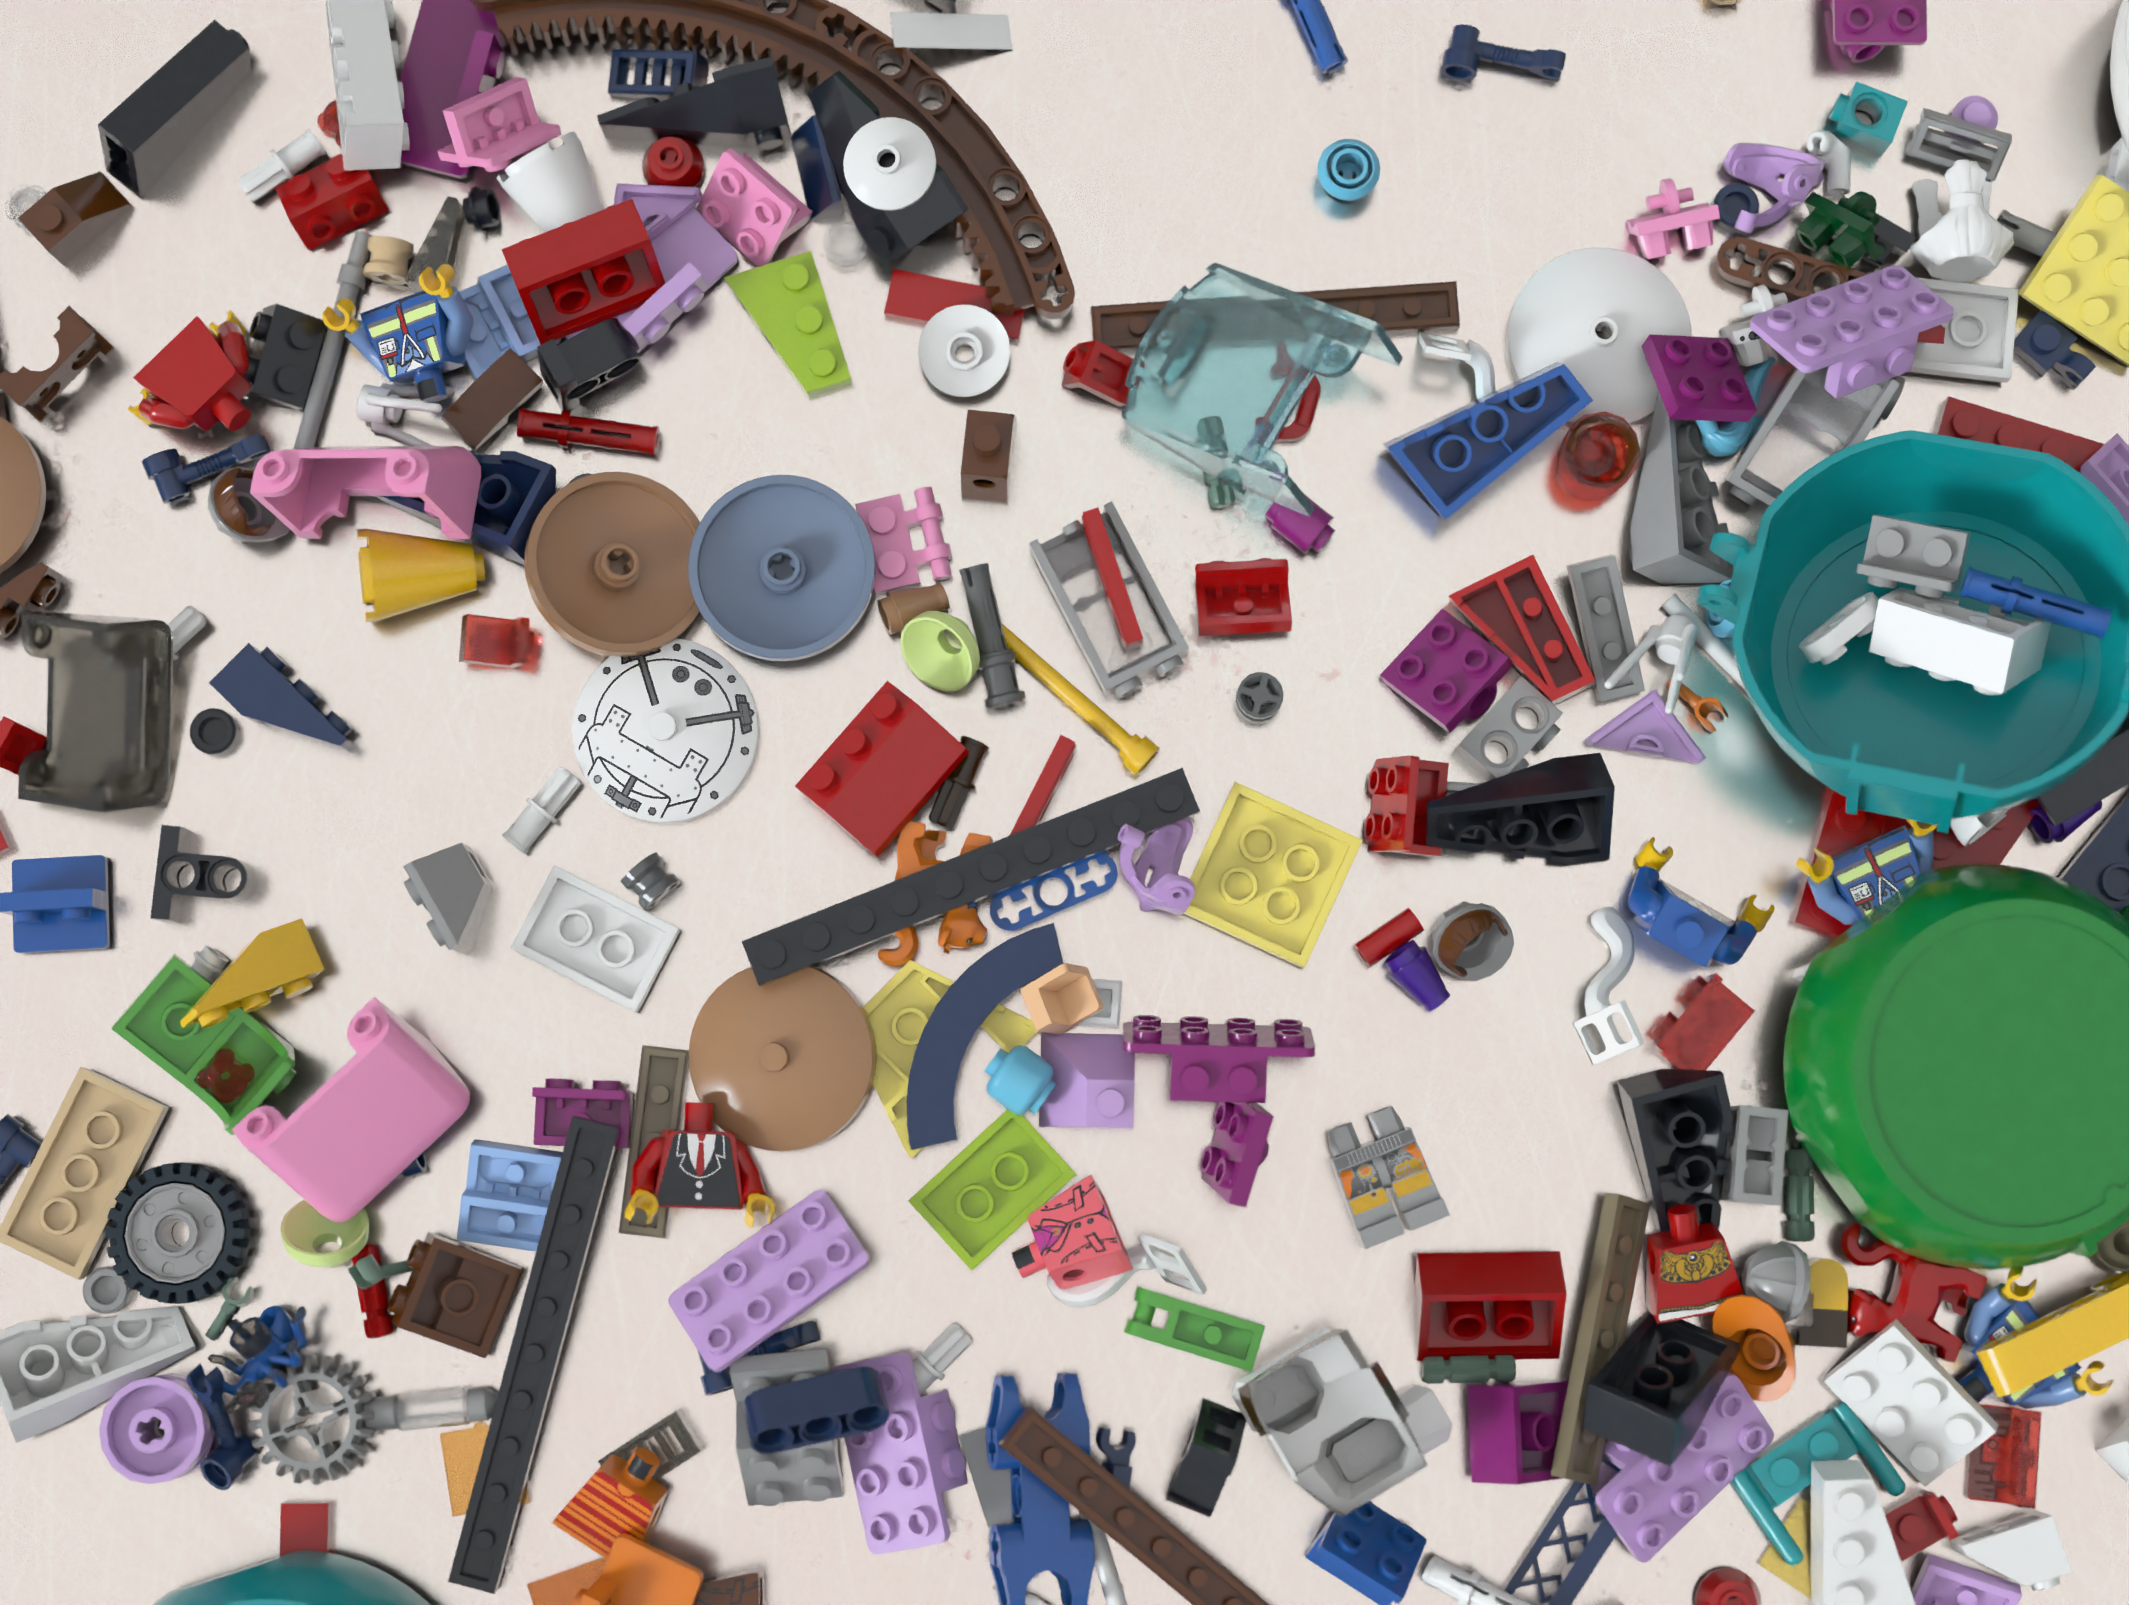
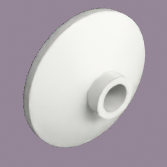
M896 117L876 119L861 127L849 141L844 155V174L852 192L866 205L884 211L904 209L920 200L930 188L936 172L935 150L925 132L914 123ZM885 153H893L895 155L894 164L887 168L881 167L879 164L880 157Z
M974 305L951 306L934 315L924 327L918 345L919 362L927 379L940 391L956 397L977 396L994 387L1006 372L1010 360L1009 338L1001 322L989 311ZM962 345H968L974 351L973 357L968 361H961L956 357V351Z

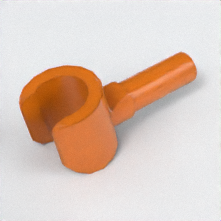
M1671 679L1667 684L1668 687H1670ZM1681 683L1679 696L1695 709L1696 718L1706 730L1716 732V728L1707 720L1708 714L1713 711H1720L1728 718V712L1718 699L1714 697L1702 698Z

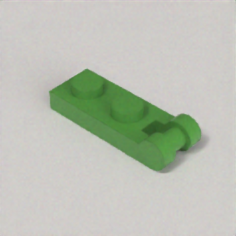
M1137 1287L1134 1301L1138 1302L1133 1320H1127L1124 1333L1252 1372L1265 1325ZM1156 1308L1169 1311L1165 1329L1151 1325Z

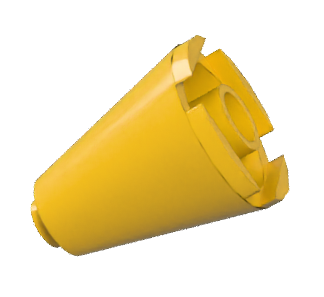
M357 529V540L367 539V547H360V551H358L363 604L372 603L373 612H365L364 614L365 622H376L476 591L477 581L485 580L483 553H474L473 544L373 529Z

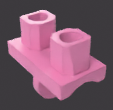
M1668 178L1660 181V194L1646 197L1648 210L1663 208L1664 212L1627 220L1628 232L1637 236L1643 257L1652 259L1671 254L1667 230L1682 227L1685 249L1690 250L1713 245L1712 220L1720 219L1718 205L1716 204L1710 206L1709 203H1701L1680 208L1681 203L1694 200L1693 190L1691 187L1677 190L1673 179Z

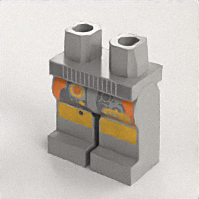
M1387 1106L1368 1114L1377 1138L1360 1145L1352 1122L1342 1124L1327 1131L1330 1149L1333 1154L1328 1160L1334 1171L1359 1244L1363 1249H1368L1405 1234L1386 1189L1388 1188L1404 1227L1409 1231L1450 1215L1416 1142L1417 1140L1412 1128L1404 1127L1401 1118L1393 1106Z

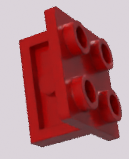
M1411 755L1376 759L1375 766L1371 769L1368 779V789L1370 794H1372L1371 813L1367 815L1364 824V836L1368 841V851L1395 852L1431 857L1441 856V847L1428 846L1425 840L1426 803L1446 796L1449 763L1420 760L1419 756Z

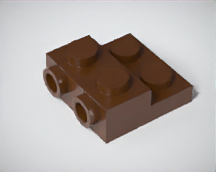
M428 1232L425 1241L417 1239L410 1250L407 1266L413 1268L406 1286L398 1284L391 1296L388 1311L394 1313L392 1322L398 1328L486 1359L522 1269L519 1266L475 1251L472 1247Z

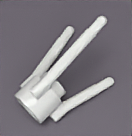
M382 383L381 387L365 384L361 388L357 401V417L361 421L371 422V432L388 435L409 446H433L391 426L390 422L397 423L403 409L440 413L442 411L440 404L403 399L402 396H419L417 386H396ZM446 387L448 396L452 395L454 392L453 388Z
M1680 615L1666 618L1662 627L1651 625L1642 642L1607 679L1605 687L1612 689L1648 649L1655 645L1657 655L1662 661L1668 664H1675L1665 706V712L1672 714L1678 699L1682 680L1685 678L1690 654L1699 636L1697 625L1691 619Z

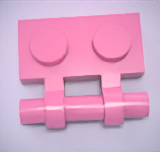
M923 487L914 491L917 508L904 511L900 494L855 504L857 513L863 520L873 545L876 565L874 583L876 596L886 594L888 591L921 586L917 570L919 567L931 565L935 581L952 577L949 565L952 553L950 544L944 543L939 521L943 519L942 509L939 503H935L932 487ZM922 525L926 548L913 551L908 528Z

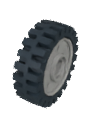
M189 1162L162 1164L161 1166L143 1171L142 1175L134 1177L127 1183L128 1187L120 1191L115 1198L118 1203L115 1208H110L107 1218L111 1219L110 1227L105 1228V1238L110 1239V1247L106 1248L108 1257L114 1259L115 1265L112 1267L117 1275L123 1276L126 1280L124 1283L131 1290L140 1292L139 1295L162 1303H191L206 1299L222 1291L223 1286L228 1283V1279L240 1275L238 1272L241 1267L246 1266L249 1256H247L248 1250L253 1248L254 1237H251V1229L255 1228L254 1218L250 1217L248 1212L251 1207L248 1200L244 1199L240 1194L242 1190L238 1185L229 1181V1177L220 1171L205 1165ZM179 1220L187 1224L190 1232L188 1240L182 1246L176 1244L171 1235L172 1227Z

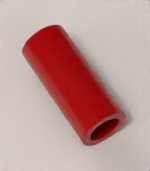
M1407 908L1355 943L1354 947L1370 968L1422 933L1424 929L1415 914Z

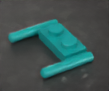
M1845 1402L1838 1404L1829 1412L1749 1464L1741 1472L1733 1476L1731 1481L1788 1565L1794 1566L1799 1564L1803 1559V1552L1773 1509L1811 1484V1461L1847 1460L1860 1451L1891 1496H1899L1906 1489L1905 1482L1868 1429Z

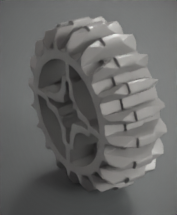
M309 1354L305 1356L303 1367L286 1366L287 1374L283 1370L276 1368L288 1381L286 1388H281L275 1382L276 1387L268 1383H261L257 1387L259 1393L267 1398V1400L253 1401L250 1404V1409L262 1413L261 1419L249 1421L248 1427L252 1430L261 1428L263 1437L252 1441V1446L254 1448L268 1446L270 1451L264 1454L261 1459L265 1465L272 1463L277 1458L280 1460L275 1472L277 1476H285L294 1467L292 1478L296 1484L303 1483L308 1472L313 1485L323 1483L325 1471L328 1477L335 1481L342 1478L341 1465L349 1471L355 1470L359 1466L352 1452L361 1456L369 1455L371 1452L369 1445L363 1442L361 1438L377 1437L378 1431L363 1427V1420L374 1419V1411L362 1412V1403L374 1399L376 1394L374 1391L360 1394L358 1388L365 1384L367 1380L365 1375H358L351 1381L347 1379L352 1371L353 1365L351 1363H343L334 1372L336 1365L334 1356H325L319 1368L316 1355ZM308 1380H318L329 1384L341 1394L343 1399L335 1403L323 1401L316 1389L311 1390ZM294 1388L296 1393L292 1397L295 1406L294 1415L289 1421L280 1425L279 1416L282 1403L286 1395ZM308 1409L312 1413H323L333 1410L332 1414L323 1417L322 1423L317 1424L321 1427L320 1430L317 1426L308 1427V1425L295 1428L297 1424L306 1421V1416L312 1415L308 1412ZM349 1413L350 1421L347 1436L342 1445L335 1451L332 1444L336 1441L333 1431L334 1424L340 1417ZM296 1435L302 1436L309 1442L312 1450H318L320 1459L299 1454L289 1446L285 1439Z

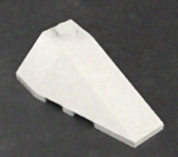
M179 1307L119 1312L117 1316L87 1319V1315L70 1317V1321L41 1323V1320L23 1321L1 1330L0 1403L15 1442H21L70 1421L113 1397L118 1390L132 1381L147 1378L195 1351V1345Z

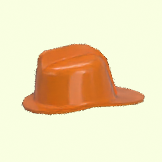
M1738 1295L1724 1300L1718 1305L1712 1318L1713 1332L1741 1344L1740 1352L1729 1372L1739 1378L1752 1400L1768 1402L1779 1399L1790 1390L1796 1374V1346L1781 1315L1769 1303L1757 1297Z

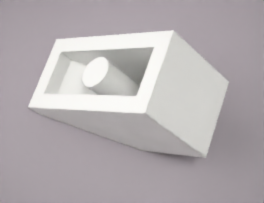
M2040 1511L1950 1541L1953 1551L2026 1587L2031 1586L2033 1591L2054 1587L2060 1583L2059 1576L2072 1572L2054 1517Z

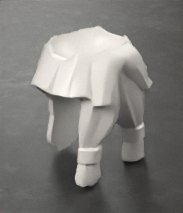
M1957 160L1946 171L1945 181L1950 193V211L1944 216L1938 211V182L1931 179H1921L1912 184V191L1916 197L1917 212L1919 213V240L1909 249L1926 268L1929 275L1937 280L1970 283L1979 277H1987L1997 268L2002 258L2014 245V233L2002 226L1988 213L1992 182L1985 181L1987 172L1980 168L1977 161Z

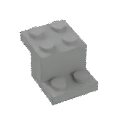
M826 1349L742 1356L730 1365V1376L736 1399V1452L748 1506H774L783 1502L805 1500L819 1502L828 1498L843 1497V1480L838 1458L837 1439L779 1453H758L753 1450L750 1444L743 1410V1401L754 1391L830 1373Z

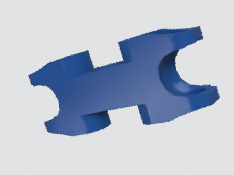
M1073 1373L1057 1374L1052 1405L1043 1418L1090 1456V1424L1078 1376ZM995 1376L986 1422L987 1458L992 1470L1010 1469L1012 1523L994 1524L990 1530V1569L995 1581L999 1605H1025V1596L1029 1582L1036 1574L1047 1570L1057 1578L1063 1605H1087L1091 1577L1095 1565L1091 1524L1087 1519L1070 1520L1069 1503L998 1445L1000 1440L1023 1413L1014 1376Z

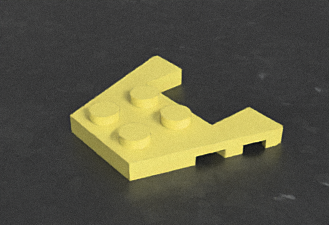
M909 960L863 1008L871 1022L876 1043L877 1060L873 1086L906 1153L913 1159L923 1148L915 1150L910 1148L906 1102L909 1074L923 1029L936 1005L954 981ZM1001 1004L988 1015L981 1025V1028L1006 1053H1009L1017 1045L1025 1046L1039 1032L1036 1031L1031 1019Z

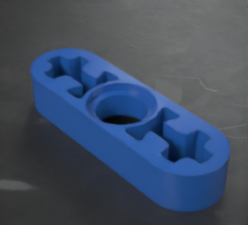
M1100 852L1001 891L991 901V919L1000 930L1017 932L1104 895L1116 884L1118 876L1116 863L1109 855ZM1096 861L1099 867L1107 866L1110 872L1104 876V885L1097 886L1094 880L1080 885V888L1085 894L1075 897L1074 884L1065 872L1075 869L1076 878H1079L1089 872L1088 864ZM1058 879L1066 885L1068 894L1064 902L1053 906L1046 904L1042 900L1040 889L1047 880ZM1030 887L1033 888L1034 901L1043 911L1042 913L1033 916L1030 906L1018 913L1020 920L1016 923L1011 924L1008 917L999 918L997 912L1003 909V900L1011 898L1014 904H1018L1028 899L1022 891Z

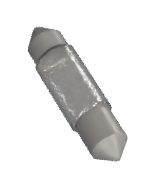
M463 1386L401 1392L394 1396L375 1397L368 1402L362 1403V1412L374 1411V1419L363 1420V1427L372 1428L377 1431L392 1429L407 1431L469 1425L471 1422L486 1421L492 1418L498 1394L488 1387L468 1388Z

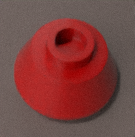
M666 136L656 140L648 147L642 160V172L648 185L696 187L704 173V159L701 151L692 141L677 136Z
M1721 1568L1709 1573L1701 1581L1696 1592L1695 1601L1696 1605H1761V1594L1754 1580L1746 1573L1734 1568Z

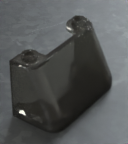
M42 611L22 612L21 638L25 651L31 657L48 659L47 747L45 750L31 752L24 758L19 768L18 799L101 813L153 806L160 803L166 796L170 782L173 635L169 625L164 621L147 618Z

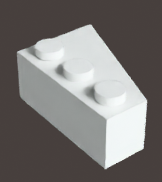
M1900 587L1879 598L1869 652L1885 657V661L1891 665L1922 668L1928 670V674L1935 679L1943 681L1960 680L1972 684L1974 690L1987 695L2003 694L2041 670L2051 625L2048 621L2036 618L2032 622L2006 617L2004 613H2001V607L1990 605L1989 613L1974 611L1960 607L1959 598L1948 596L1943 598L1929 597L1917 594L1915 590Z

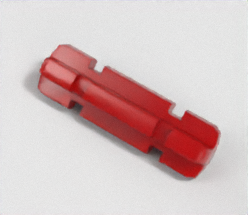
M373 1244L365 1245L352 1258L353 1266L359 1260L371 1254L378 1264L381 1263L378 1247ZM384 1279L368 1289L362 1290L357 1286L361 1313L366 1312L367 1319L363 1320L367 1338L374 1339L390 1335L393 1327L391 1316L386 1315L385 1311L389 1304Z

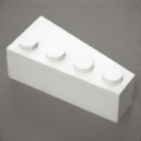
M325 0L344 170L400 168L401 151L409 150L408 124L404 122L402 109H404L402 81H397L395 70L399 69L397 41H391L389 28H394L392 0Z

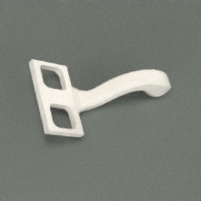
M1419 332L1418 340L1425 353L1464 360L1473 367L1477 399L1495 391V374L1492 359L1480 344L1470 339L1465 343L1463 340Z
M1614 907L1600 908L1591 915L1592 926L1610 947L1611 959L1592 979L1586 989L1584 1002L1586 1016L1574 1021V1025L1593 1065L1645 1044L1625 1000L1614 1005H1610L1609 1002L1611 990L1629 972L1635 954V941L1630 925ZM1619 1012L1623 1016L1632 1035L1631 1041L1624 1042L1621 1039L1612 1020L1614 1013ZM1593 1023L1597 1026L1606 1046L1604 1052L1600 1053L1595 1049L1586 1029L1588 1024Z
M1143 1233L1138 1238L1141 1245L1127 1251L1134 1268L1133 1270L1069 1289H1059L1049 1274L1047 1277V1285L1053 1296L1062 1303L1072 1307H1088L1102 1302L1118 1291L1135 1272L1142 1269L1157 1268L1164 1281L1203 1295L1207 1288L1182 1247ZM1160 1249L1172 1253L1175 1257L1161 1253ZM1171 1271L1186 1276L1190 1281L1175 1276Z

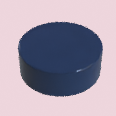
M1731 183L1722 187L1711 204L1718 205L1720 219H1716L1714 222L1720 228L1729 232L1742 231L1734 228L1741 210L1749 213L1759 212V200L1756 193L1750 187L1741 183Z

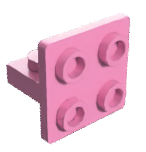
M514 77L443 110L453 143L439 149L438 154L440 160L458 163L459 167L479 166L484 167L485 171L488 172L498 171L512 164L511 158L520 154H528L546 144L547 141L560 136L561 130L557 124L539 122L527 79Z
M732 148L722 153L702 195V200L696 208L707 223L713 226L716 231L758 267L769 264L779 243L807 224L813 212L746 153L740 156Z

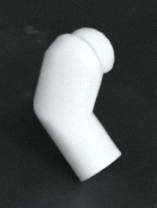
M1816 130L1812 132L1807 138L1806 146L1810 154L1816 155L1825 161L1824 168L1828 171L1827 193L1831 195L1849 194L1851 191L1850 149L1828 131Z

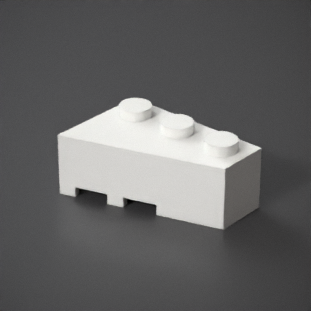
M1860 1460L1811 1461L1810 1599L1813 1604L1915 1605L1874 1481Z

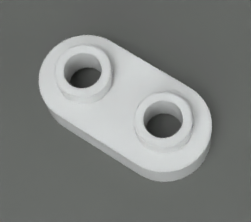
M1874 592L1866 593L1848 603L1799 644L1800 650L1810 663L1820 660L1823 665H1827L1835 661L1847 651L1844 644L1855 635L1861 637L1873 630L1879 601Z

